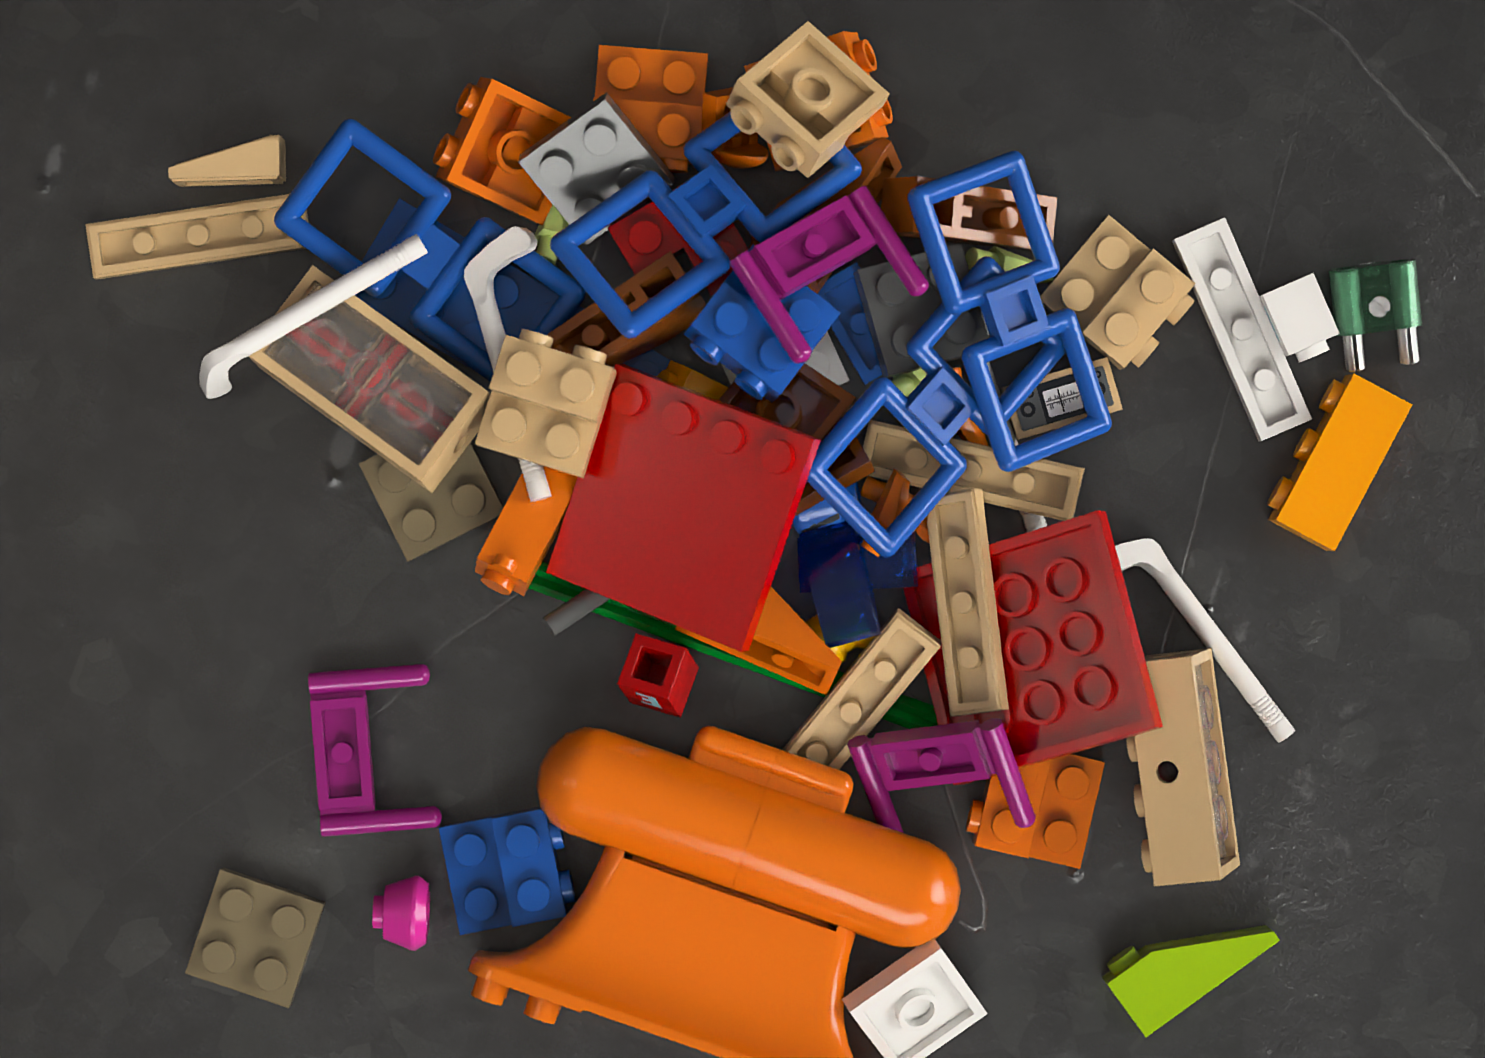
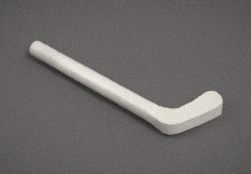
M515 226L509 228L479 252L464 269V280L475 306L493 373L506 335L495 299L494 277L499 270L512 261L535 250L537 246L535 235L523 227ZM518 459L530 502L551 497L544 467Z
M418 234L411 236L401 242V244L385 251L380 256L371 259L249 329L231 342L208 353L202 360L199 373L200 387L206 398L220 397L232 389L228 371L242 358L250 356L389 276L394 271L427 254L428 252Z
M1139 539L1116 545L1115 548L1121 570L1123 571L1132 566L1141 567L1158 582L1206 648H1212V656L1276 741L1280 743L1295 732L1294 727L1175 571L1160 545L1153 539Z

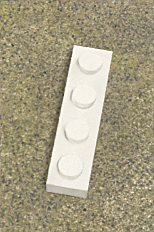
M1225 217L1172 240L1187 277L1195 283L1192 289L1258 441H1263L1312 420Z

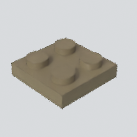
M470 442L433 493L427 491L378 454L359 463L407 562L498 518L504 508L472 442Z
M221 868L185 974L290 1008L326 902L226 868Z

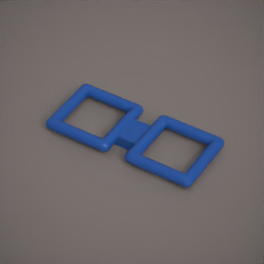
M729 112L684 145V155L699 172L697 175L673 191L656 171H645L554 235L550 246L555 255L622 336L635 338L729 270V257L712 237L738 219L756 241L761 243L796 223L857 179L862 172L860 162L844 145L839 152L829 159V162L834 166L833 169L770 214L764 216L711 153L741 131L734 124ZM649 196L701 258L702 262L637 309L631 311L578 246Z
M344 120L274 216L276 227L342 275L363 265L362 261L301 218L351 147L354 146L424 197V200L387 249L388 251L411 236L418 234L428 252L401 268L402 271L427 288L410 312L409 321L411 325L491 382L493 369L488 353L441 320L436 314L464 277V269L468 263L487 244L507 230L492 219L483 217L476 221L459 244L433 225L451 200L449 188L356 120ZM533 250L512 261L559 295L534 332L547 335L568 321L585 299L586 291L576 280ZM400 269L364 289V291L372 296L381 295Z
M1010 151L912 188L908 193V202L945 310L949 314L957 315L980 306L990 334V338L967 346L963 350L961 357L998 467L1002 471L1011 472L1108 432L1112 426V419L1077 315L1070 308H1063L1046 315L1036 286L1037 283L1056 276L1060 270V264L1023 155L1018 151ZM1007 176L1035 261L961 289L933 204ZM1060 334L1087 417L1015 446L987 362Z
M982 257L959 283L961 289L1006 271L993 258ZM943 302L912 336L906 346L909 356L927 373L925 378L908 397L888 378H877L819 444L807 482L882 557H891L898 551L967 468L965 457L949 442L960 427L970 418L983 433L987 434L972 388L933 348L962 314H949L945 310ZM1060 334L1041 341L1044 345L999 396L1006 422L1066 353ZM882 405L941 464L887 529L827 470Z

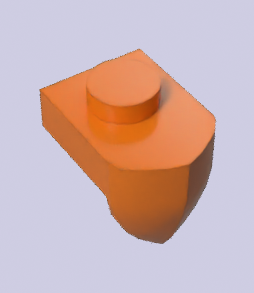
M734 87L703 92L702 131L731 111L726 103ZM740 131L711 152L720 164L738 169L759 166L768 158V150L758 144L757 132L746 134Z

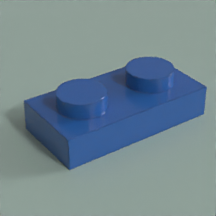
M856 262L827 279L818 295L841 312L830 328L861 381L866 385L880 377L882 371L853 275L854 272L861 269Z

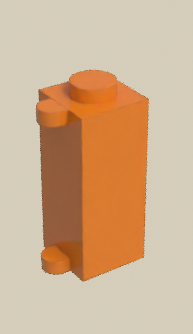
M544 467L552 496L540 501L530 502L523 474H521L477 556L475 572L482 575L481 582L503 595H510L514 591L525 596L563 523L578 478L577 476Z

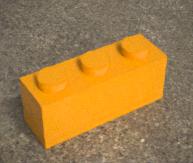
M1356 374L1345 375L1342 382L1334 379L1319 404V409L1325 411V414L1316 431L1308 428L1296 446L1293 457L1300 461L1290 480L1282 476L1270 495L1267 505L1274 508L1268 520L1325 551H1335L1408 415L1412 404Z

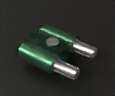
M1416 259L1372 262L1330 269L1329 278L1334 322L1340 333L1336 336L1343 337L1346 370L1349 372L1357 370L1359 372L1365 369L1362 334L1397 330L1400 363L1405 365L1417 363L1419 361L1416 327L1422 325Z

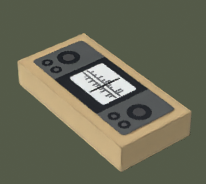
M1108 357L1092 361L1109 413L1123 410ZM1068 368L1047 374L1011 416L1010 421L1017 440L1058 429L1087 417L1072 369ZM1005 386V387H1002V388H1001L1002 393L1005 391V389H1006L1008 386Z

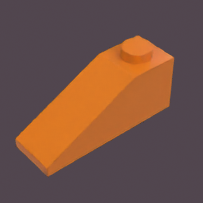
M770 587L749 651H737L678 626L675 629L826 696L842 663L836 654L772 587Z

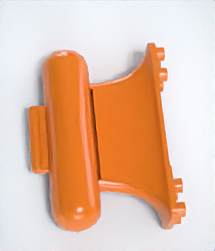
M705 726L698 731L688 758L605 729L582 727L565 733L549 747L539 766L536 789L540 808L551 824L567 834L605 846L598 865L573 908L543 938L527 947L511 952L478 950L474 954L467 969L470 973L477 976L471 996L487 1003L502 1006L511 988L529 995L523 1013L536 1020L555 1024L562 1006L580 1013L585 1010L720 1058H854L848 1044L842 999L844 998L849 957L856 934L892 947L914 949L932 939L938 938L948 929L958 911L961 887L957 868L945 851L928 841L845 813L854 783L852 777L844 771L715 726Z

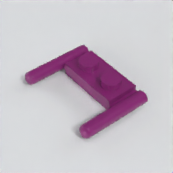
M866 186L858 188L849 196L840 198L761 242L752 250L743 252L729 263L794 363L807 361L812 354V350L780 300L867 252L876 244L910 295L920 296L929 287L926 277Z
M413 664L308 674L322 837L436 828L440 825L442 815L436 806L375 811L376 801L366 690L424 686L430 679V671L426 665Z
M999 718L986 720L982 724H979L978 720L882 732L876 733L874 738L869 739L866 735H859L850 739L847 743L874 817L879 825L903 833L888 791L989 779L991 774H997L1015 825L1019 828H1028L1035 822L1036 816L1002 721Z

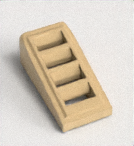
M279 134L269 135L178 163L175 166L168 167L169 179L179 187L283 184V182H286L285 140Z

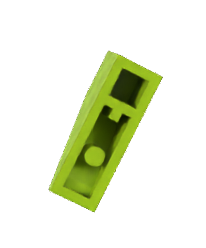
M1263 925L1143 946L1138 951L1134 946H1130L1118 953L1107 963L1110 971L1103 975L1102 979L1145 1037H1148L1279 942L1280 939L1273 930Z

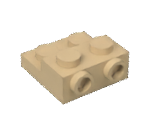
M807 21L736 81L726 105L731 109L730 114L734 124L746 134L757 132L772 146V155L783 169L787 171L798 169L809 178L843 148L849 135L884 106L890 93Z
M1108 215L1044 290L1040 298L1043 306L1052 313L1063 308L1072 309L1077 315L1085 341L1101 355L1108 357V360L1121 370L1130 361L1137 367H1140L1160 343L1152 336L1165 320H1168L1174 326L1195 302L1187 294L1195 283L1154 248L1150 250L1120 223Z
M521 329L519 338L505 335L489 389L492 391L475 445L584 479L617 371L613 367L604 365L607 358L606 354L587 347L575 345L571 355L551 349L554 339L538 332Z

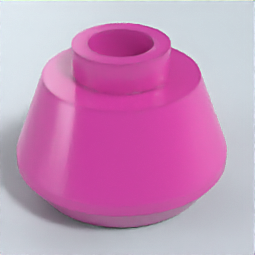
M415 875L386 885L384 896L374 895L373 928L383 929L384 940L411 951H416L427 944L430 920V890L428 882Z

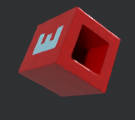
M635 633L617 685L630 703L681 718L699 667L687 648Z

